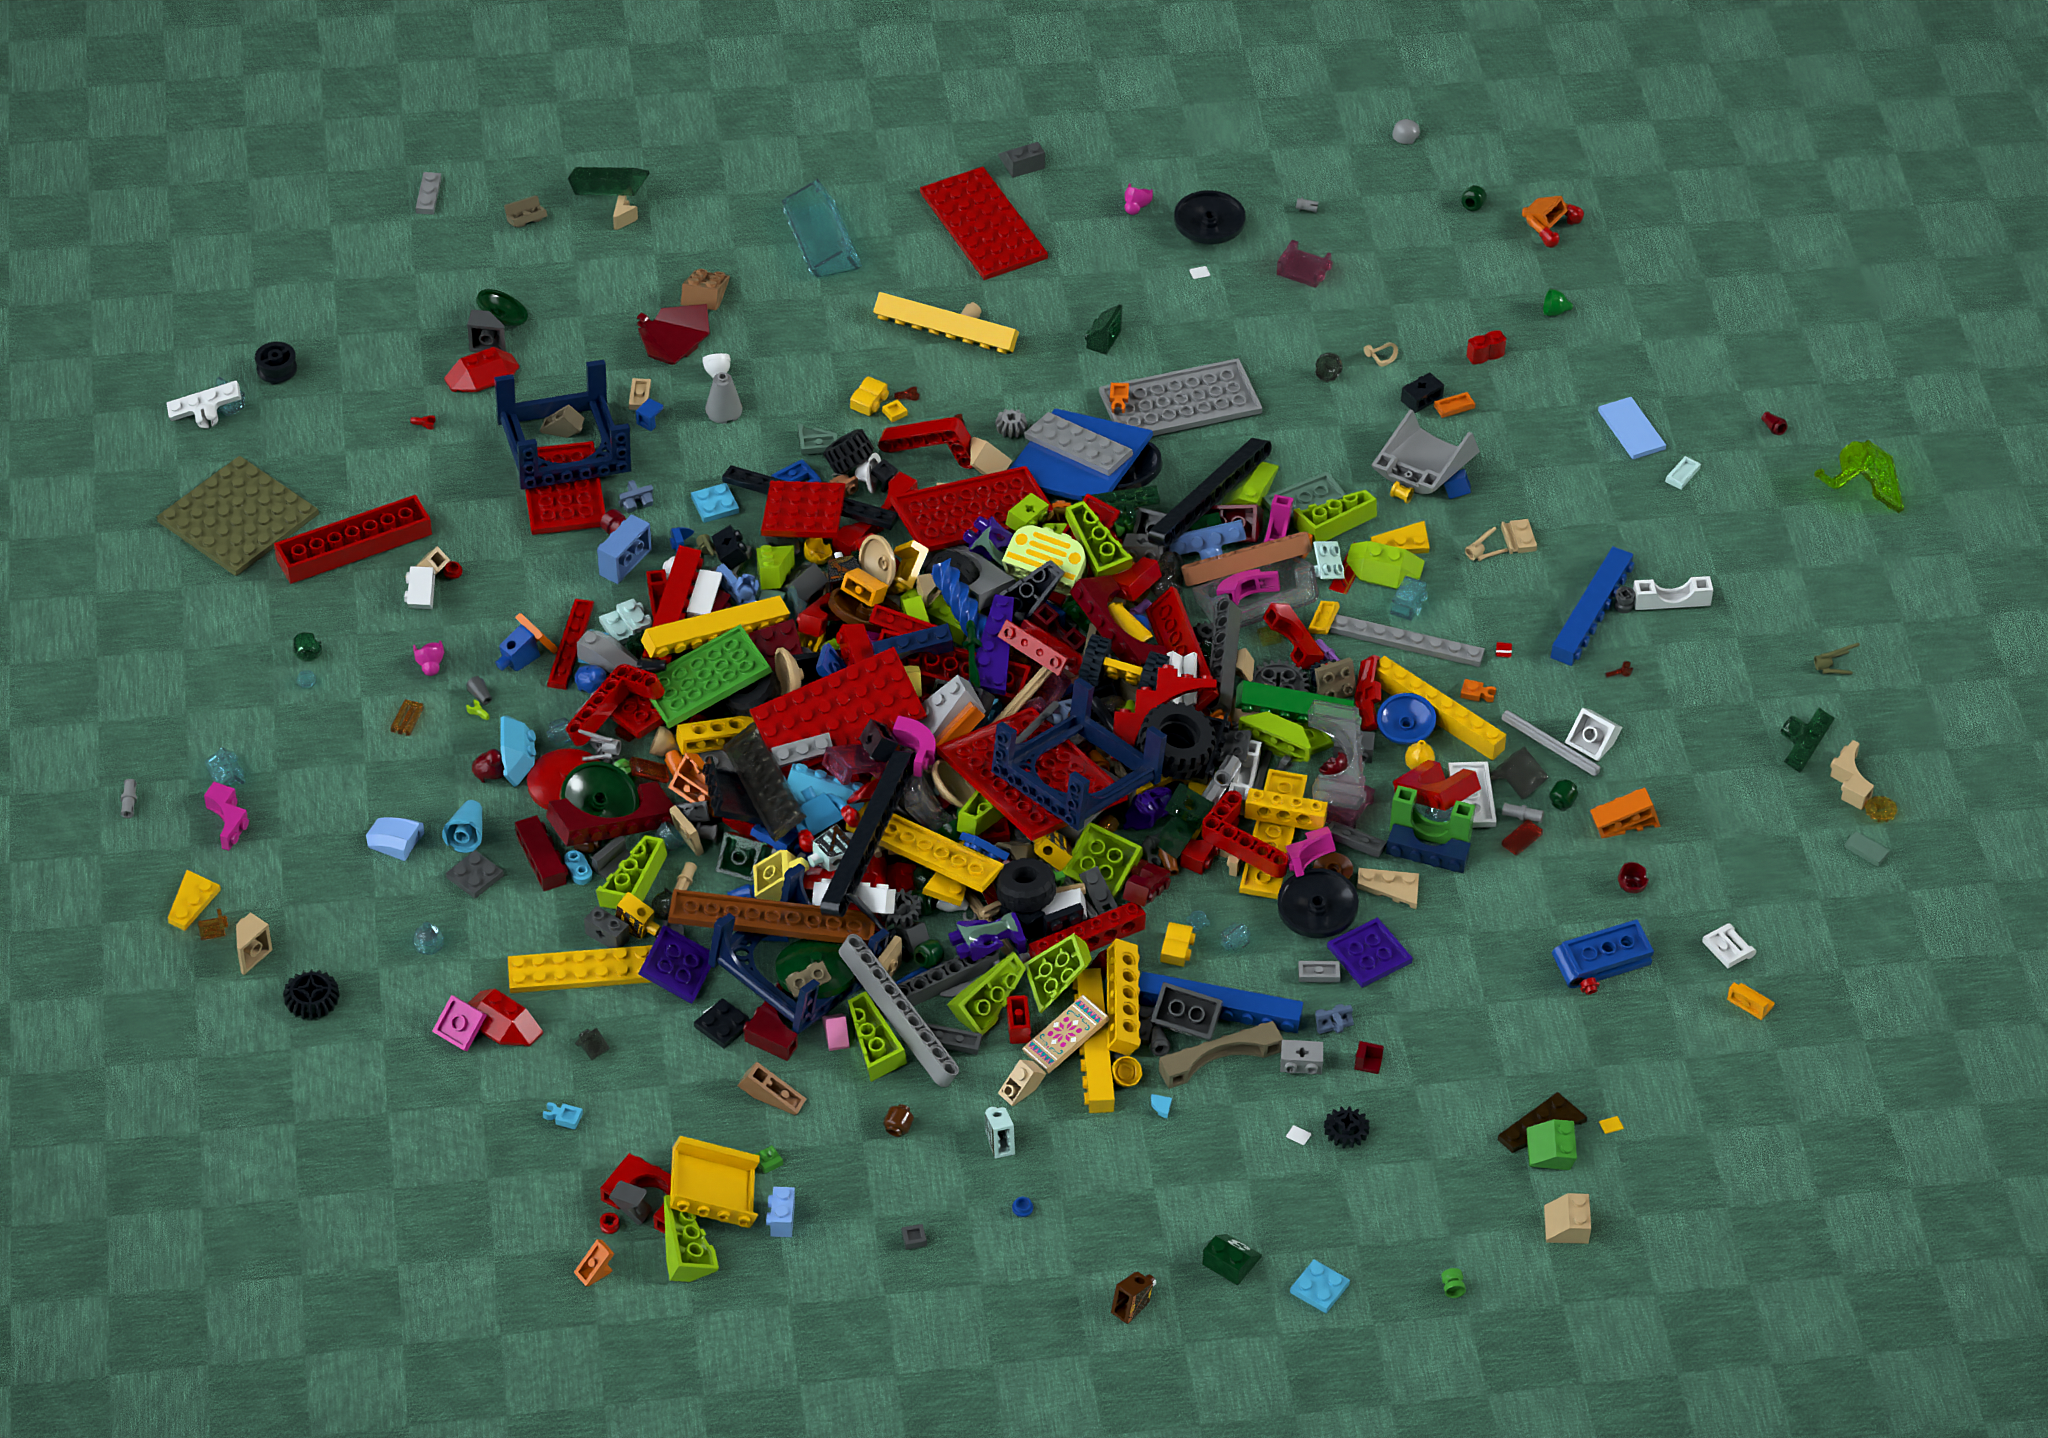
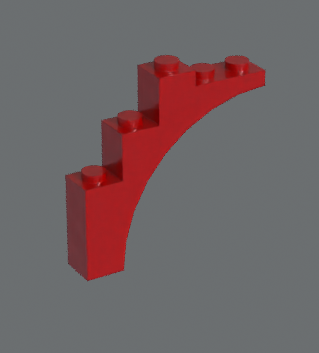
M1162 665V668L1158 667L1156 691H1153L1152 687H1141V690L1136 689L1135 713H1132L1130 709H1119V712L1115 711L1113 734L1134 747L1143 720L1152 708L1162 703L1167 704V702L1184 694L1216 690L1217 680L1213 679V676L1203 675L1201 678H1193L1191 674H1181V677H1177L1178 669H1175L1173 665ZM1111 756V761H1118Z

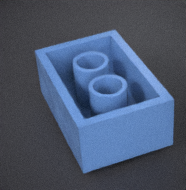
M631 514L626 520L622 521L621 525L610 534L604 543L598 546L600 576L619 584L652 550L650 523Z

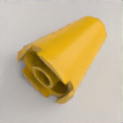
M1113 602L1108 606L1112 618L1126 633L1145 643L1153 637L1151 632L1120 603L1116 605Z

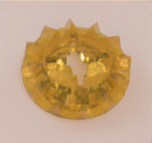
M1875 796L1866 802V815H1870L1871 820L1877 819L1878 823L1881 820L1887 823L1889 819L1893 820L1897 814L1896 804L1887 797ZM1885 807L1884 811L1877 812V809L1880 810Z

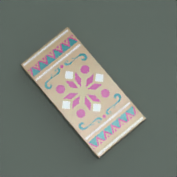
M1082 995L1026 1044L1022 1050L1049 1074L1110 1019L1108 1015Z

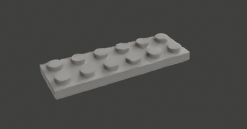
M1050 412L1046 413L1024 432L1025 439L1108 476L1133 455L1131 448Z

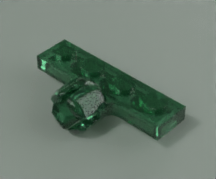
M1157 485L1092 495L1120 510V515L1115 523L1121 527H1124L1123 520H1126L1127 526L1135 522V508L1160 504Z
M1821 708L1815 711L1808 724L1792 715L1789 717L1791 720H1787L1784 723V729L1781 728L1780 730L1781 735L1794 744L1784 762L1799 773L1804 769L1835 719Z

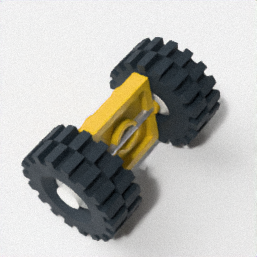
M1095 634L1091 635L1079 671L1080 678L1091 685L1098 686L1102 676L1106 673L1107 677L1112 679H1118L1119 677L1126 679V682L1129 684L1137 685L1139 683L1138 689L1140 690L1141 687H1152L1153 691H1156L1158 667L1162 668V665H1169L1170 656L1150 651L1144 668L1109 658L1112 639Z

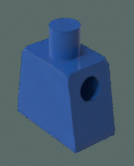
M522 624L518 626L500 644L499 648L502 656L495 661V664L501 671L508 666L514 671H519L539 658L540 653L534 635Z

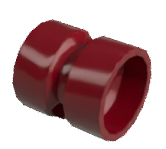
M611 509L602 517L600 527L610 535L626 518L617 509Z

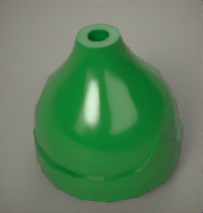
M1549 289L1547 291L1543 305L1544 315L1558 316L1572 310L1573 303L1562 292L1556 289Z

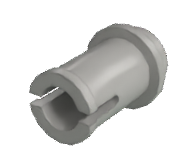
M1303 197L1297 198L1296 209H1299V211L1317 212L1318 201L1306 200Z

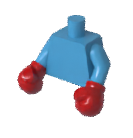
M812 786L801 791L806 803L799 806L800 809L796 813V828L798 830L799 846L804 852H813V842L815 840L813 835L842 819L851 828L858 826L861 820L860 813L847 805L843 799L832 793L825 794V792L817 796Z

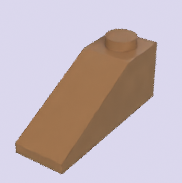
M758 1062L746 1071L737 1085L753 1098L793 1115L798 1114L806 1101L804 1096Z

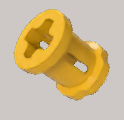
M1398 481L1393 484L1390 491L1391 497H1398L1407 504L1411 501L1414 494V488L1400 485Z

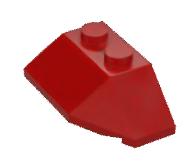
M491 347L460 358L444 377V380L452 392H478L495 386L494 377L514 375L516 370L519 369V364L511 353Z
M495 988L480 991L468 1002V1004L487 1015L479 1031L498 1044L530 1047L543 1034V1030L525 1007Z

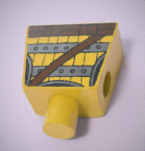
M1056 831L1032 841L1034 843V852L1059 871H1062L1073 857L1071 840Z
M627 892L618 903L615 917L629 924V935L642 939L648 932L656 937L662 927L653 921L655 911L630 892Z

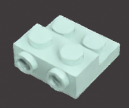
M634 598L617 604V610L599 616V622L606 633H609V636L615 638L622 645L641 638L645 629L650 628L652 625L651 617L648 614L644 615V608L641 602L636 603Z

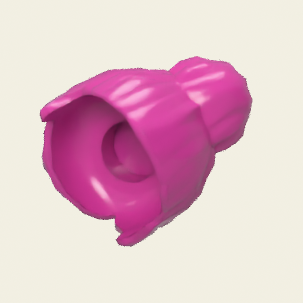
M1129 183L1124 197L1126 201L1124 205L1125 211L1130 215L1138 214L1140 208L1147 206L1152 201L1153 190L1137 189L1131 187V183Z
M439 640V643H428L421 649H417L413 645L414 658L422 666L423 673L427 676L436 675L439 672V664L444 655L442 642Z

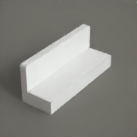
M700 569L686 611L687 618L711 613L722 579L721 572Z
M1174 651L1167 653V656H1170L1169 665H1173L1175 669H1178L1177 677H1181V674H1191L1193 678H1197V653L1192 652L1185 656H1181ZM1197 692L1184 694L1169 702H1175V704L1182 702L1186 706H1193L1197 704Z

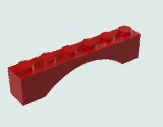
M899 471L888 482V495L880 508L896 512L890 502L891 496L918 490V481ZM864 522L843 526L838 531L837 538H832V550L842 552L844 557L858 555L859 550L854 541L871 533L876 535L884 528Z

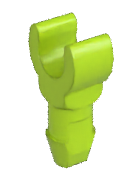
M473 700L475 707L466 705L469 714L478 715L485 720L489 719V714L482 709L478 700Z

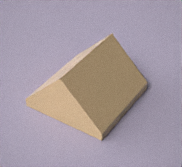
M976 437L971 438L970 465L983 475L1008 469L1012 462L1009 457L988 441Z

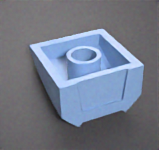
M378 818L366 834L368 847L406 861L411 850L424 835V825L422 822L406 818Z

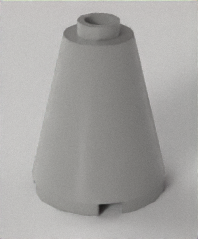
M725 372L714 376L705 407L708 418L716 423L725 424L732 419L735 421L742 414V404L730 374Z

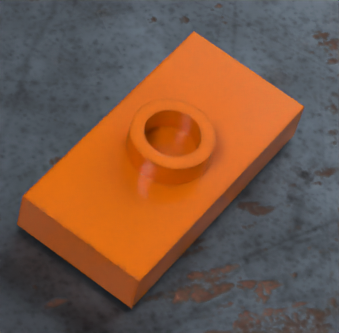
M1465 392L1434 401V407L1441 418L1474 409L1475 402L1469 393Z

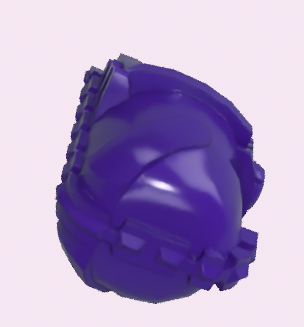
M1155 787L1146 790L1143 794L1135 795L1132 799V805L1125 813L1127 822L1123 825V829L1133 828L1138 831L1152 828L1158 819L1165 818L1171 814L1174 804L1171 790L1167 787Z

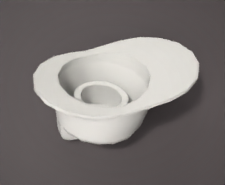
M872 453L870 457L858 464L855 470V476L858 480L867 484V488L872 494L876 490L878 479L871 474V471L881 462L880 456L877 453Z

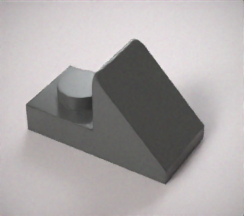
M618 1181L609 1196L637 1225L643 1224L652 1209L643 1199L647 1192L645 1189L623 1181Z

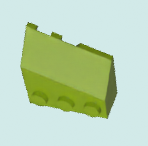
M1074 933L1024 963L1040 1013L1076 979L1092 959L1087 943Z

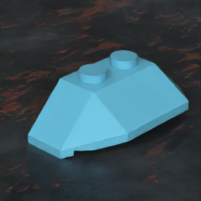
M506 715L501 717L503 773L512 786L516 787L535 764L536 750L534 741L536 736L534 731L530 730L525 723Z

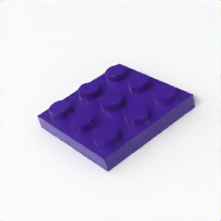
M1378 917L1327 942V948L1361 988L1411 964L1413 960L1412 956Z
M663 925L638 974L692 1004L711 968L708 964L710 950Z

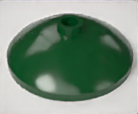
M484 289L476 297L479 309L490 311L504 326H520L528 318V312L517 299L504 292Z

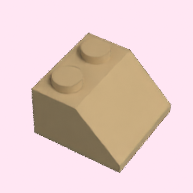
M251 912L236 925L237 951L243 975L272 951L269 924Z
M1567 1193L1544 1205L1546 1243L1589 1244L1591 1233L1589 1194Z

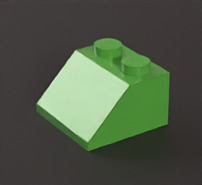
M1553 1119L1526 1129L1529 1167L1571 1169L1577 1159L1574 1121Z

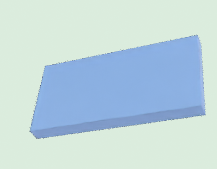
M1632 397L1598 407V412L1632 459L1666 449V444Z

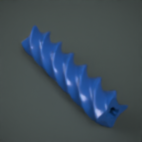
M951 558L942 563L934 564L931 573L934 583L942 591L945 602L951 607L952 614L956 620L960 622L963 633L968 637L966 623L972 620L976 625V638L981 641L987 617L977 612L978 601L968 597L969 586L959 581L960 570L950 566Z

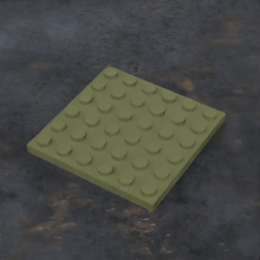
M239 455L156 517L157 522L237 576L274 548V543L287 539L319 515V511L312 504Z

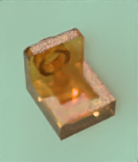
M217 909L218 918L198 921L201 940L226 936L224 928L228 927L226 915L222 916L221 909Z

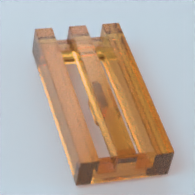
M405 699L391 725V732L395 733V731H398V734H403L404 732L406 736H410L424 709L423 703ZM410 705L411 707L409 711L406 713L404 721L402 722L401 726H399V723L401 722L408 706Z

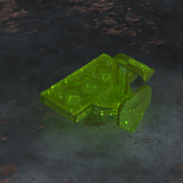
M1869 440L1865 442L1853 441L1842 449L1839 455L1842 472L1833 479L1825 474L1822 468L1817 469L1814 473L1816 478L1833 489L1841 488L1861 473L1871 483L1872 495L1877 501H1881L1889 509H1893L1897 513L1904 510L1893 457Z

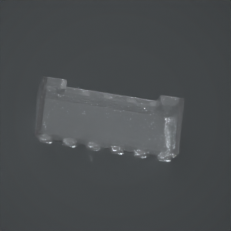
M1296 556L1253 568L1260 569L1261 572L1278 571L1281 588L1280 591L1254 593L1242 598L1238 605L1241 608L1240 628L1263 621V615L1271 603L1289 604L1293 610L1314 603L1319 596L1314 566L1303 558ZM1232 575L1192 588L1195 601L1210 623L1215 622L1218 601L1223 597L1229 598V595L1226 593L1217 596V587L1223 580Z

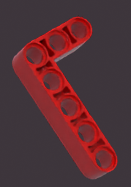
M956 417L888 427L883 430L878 442V448L883 452H895L947 443L961 467L965 469L973 468L970 465L972 437L963 422Z
M628 664L617 666L566 726V732L574 745L582 746L591 739V737L579 733V729L596 733L629 692L652 700L661 698L665 693V689L657 675Z
M1237 791L1225 793L1203 819L1202 838L1275 878L1284 877L1288 869L1287 854L1231 825L1241 812L1242 795Z

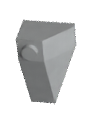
M587 630L577 642L578 659L591 665H598L608 673H612L621 664L637 667L638 659L619 641L603 632Z

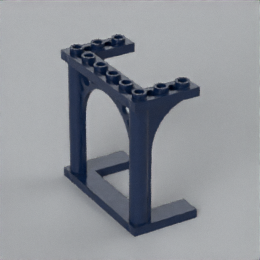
M604 359L586 362V392L516 403L513 374L494 377L497 423L503 426L519 472V486L521 490L631 472L630 427L628 423L614 425L607 406L606 363ZM568 404L577 412L591 410L601 436V443L592 455L574 462L556 463L539 458L536 439L525 440L519 423L521 421L548 417Z
M1080 677L1074 680L1070 717L1023 743H1015L1017 731L1003 721L997 724L991 772L1077 831L1084 828L1086 819L1146 783L1151 782L1154 785L1160 783L1167 740L1166 734L1154 726L1149 727L1146 733L1143 754L1092 720L1090 715L1094 686ZM1076 734H1080L1133 770V772L1100 791L1089 793L1090 781L1074 771L1069 775L1068 791L1065 793L1044 783L1036 772L1035 764L1042 754Z
M800 863L785 872L780 901L812 905L803 885L805 867ZM731 913L718 918L714 923L708 964L713 968L718 965L723 967L793 1023L792 1030L796 1034L804 1031L863 987L856 978L853 984L842 993L828 998L817 999L820 983L813 979L800 988L796 1003L764 978L755 966L753 959L755 947L768 934L762 935L737 931L733 934L735 917ZM884 928L869 938L868 947L877 959L887 947L889 932ZM742 950L746 951L748 955L739 956L735 953Z

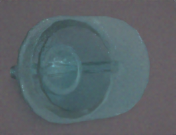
M791 585L787 591L785 604L790 612L787 621L794 619L796 622L798 614L808 608V605L805 601L798 598L795 586Z

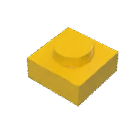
M898 399L882 406V412L892 423L908 415V410Z

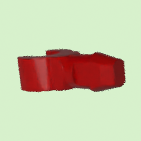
M433 415L423 418L411 417L410 423L422 425L429 430L434 429V423L436 422Z

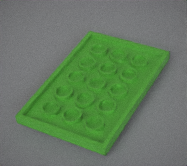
M740 624L667 664L666 671L656 673L665 689V693L659 699L649 700L667 727L671 728L760 678L765 677L772 672V669Z

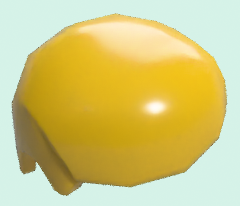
M808 538L805 541L804 557L807 561L816 565H823L831 559L833 555L830 544H824L822 538Z
M1120 1057L1112 1065V1079L1123 1088L1135 1086L1142 1077L1141 1065L1133 1057Z

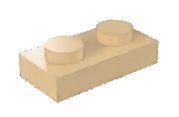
M632 378L629 410H637L649 399L651 379Z

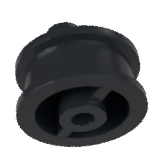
M269 342L258 348L255 353L258 376L262 380L274 385L291 379L297 372L294 348L284 342Z

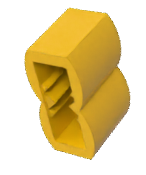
M867 376L860 387L853 393L850 399V409L867 416H871L874 412L876 413L880 403L883 400L885 401L889 395L888 384Z
M1169 922L1161 950L1160 962L1184 967L1185 962L1190 961L1192 949H1189L1190 945L1194 946L1196 937L1192 926Z

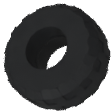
M956 551L937 553L930 560L924 571V574H931L934 564L942 563L951 558L950 566L960 570V582L970 585L980 576V571L975 566V563L968 559L967 556Z
M772 670L765 677L749 684L747 687L740 689L723 700L733 715L752 717L750 709L780 697L782 693L781 683L776 673Z
M1034 858L1012 860L1004 865L996 877L997 899L1001 905L1015 913L1026 914L1042 910L1053 901L1056 895L1055 874L1052 868L1041 860L1039 861Z

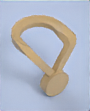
M1391 342L1375 349L1371 345H1367L1364 347V353L1367 357L1372 356L1377 364L1383 367L1396 359L1398 347ZM1392 346L1393 354L1389 359L1380 361L1374 353Z

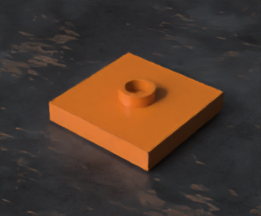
M522 613L515 617L534 635L536 643L540 641L553 654L558 651V647Z

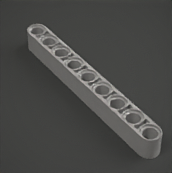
M856 934L848 935L839 949V955L935 1083L941 1087H948L959 1072L958 1065L863 939Z

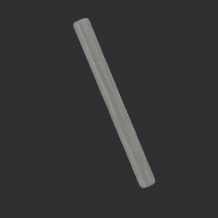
M1506 710L1502 714L1501 719L1589 774L1593 776L1599 774L1601 767L1511 711Z

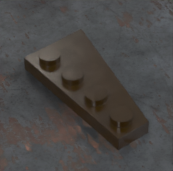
M1557 1092L1500 1133L1498 1141L1514 1153L1528 1147L1526 1131L1528 1127L1553 1119L1574 1121V1125L1578 1123L1581 1125L1587 1122V1117Z

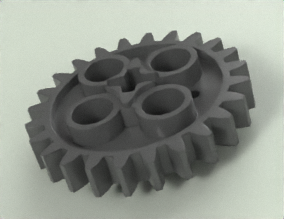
M1280 659L1277 663H1274L1273 660H1270V664L1263 662V667L1257 665L1256 670L1253 671V680L1251 682L1276 686L1277 674H1280V687L1304 692L1310 691L1309 678H1306V672H1302V667L1296 668V663L1288 665V660L1284 664L1281 663Z

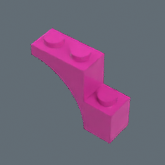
M213 782L204 795L207 809L218 814L225 824L220 834L222 849L229 851L233 844L238 842L242 831L247 829L249 819L247 811L236 806L238 799L236 798L235 788Z
M1328 826L1306 832V840L1285 846L1290 872L1294 871L1296 877L1303 876L1306 866L1315 859L1336 851Z

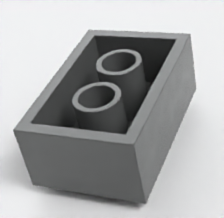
M1163 982L1151 1023L1198 1039L1212 1041L1223 1006V1000Z

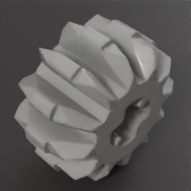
M1013 408L1009 411L1004 409V412H999L995 423L998 433L1002 434L1003 437L1009 436L1010 439L1012 436L1018 438L1019 435H1023L1027 427L1025 413H1021L1020 410L1014 411Z

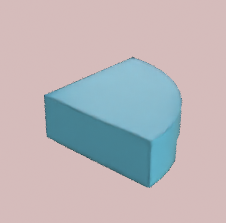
M1151 1094V1106L1158 1112L1159 1116L1168 1118L1172 1098Z

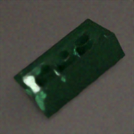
M575 167L568 180L575 195L635 196L650 173L648 170L627 167Z

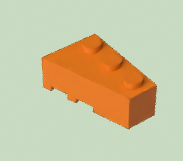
M685 753L668 788L690 803L710 800L711 804V799L708 796V787L705 785V775L702 773L705 763L699 754ZM711 807L712 817H714V818H723V817L714 816L713 808Z
M1645 787L1603 805H1598L1590 810L1601 839L1623 835L1627 830L1636 829L1638 832L1643 831V827L1647 826L1661 827L1654 805Z

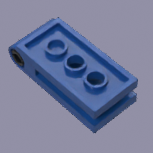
M1638 919L1564 941L1552 951V955L1569 988L1581 987L1580 983L1587 978L1594 977L1597 982L1651 965V956L1654 954V950Z

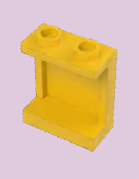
M915 540L895 547L894 554L902 558L892 584L887 589V594L896 595L913 588L928 553V548Z

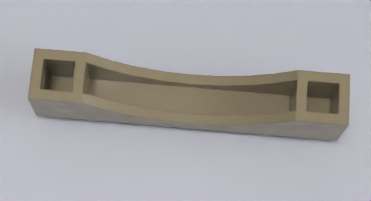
M1273 1021L1261 1023L1258 1026L1243 1029L1231 1035H1224L1216 1040L1206 1041L1200 1045L1185 1048L1173 1054H1166L1159 1058V1072L1168 1089L1188 1083L1192 1075L1199 1068L1221 1057L1253 1055L1265 1058L1280 1053L1283 1038Z

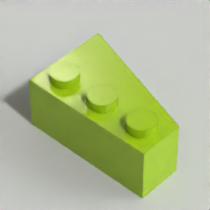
M763 545L760 548H756L757 571L761 590L782 587L786 581V575H790L791 568L794 569L795 567L794 545L775 547Z

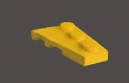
M1425 521L1372 536L1370 540L1406 549L1413 554L1429 553L1430 549Z
M186 870L168 915V923L186 931L221 891L220 885Z

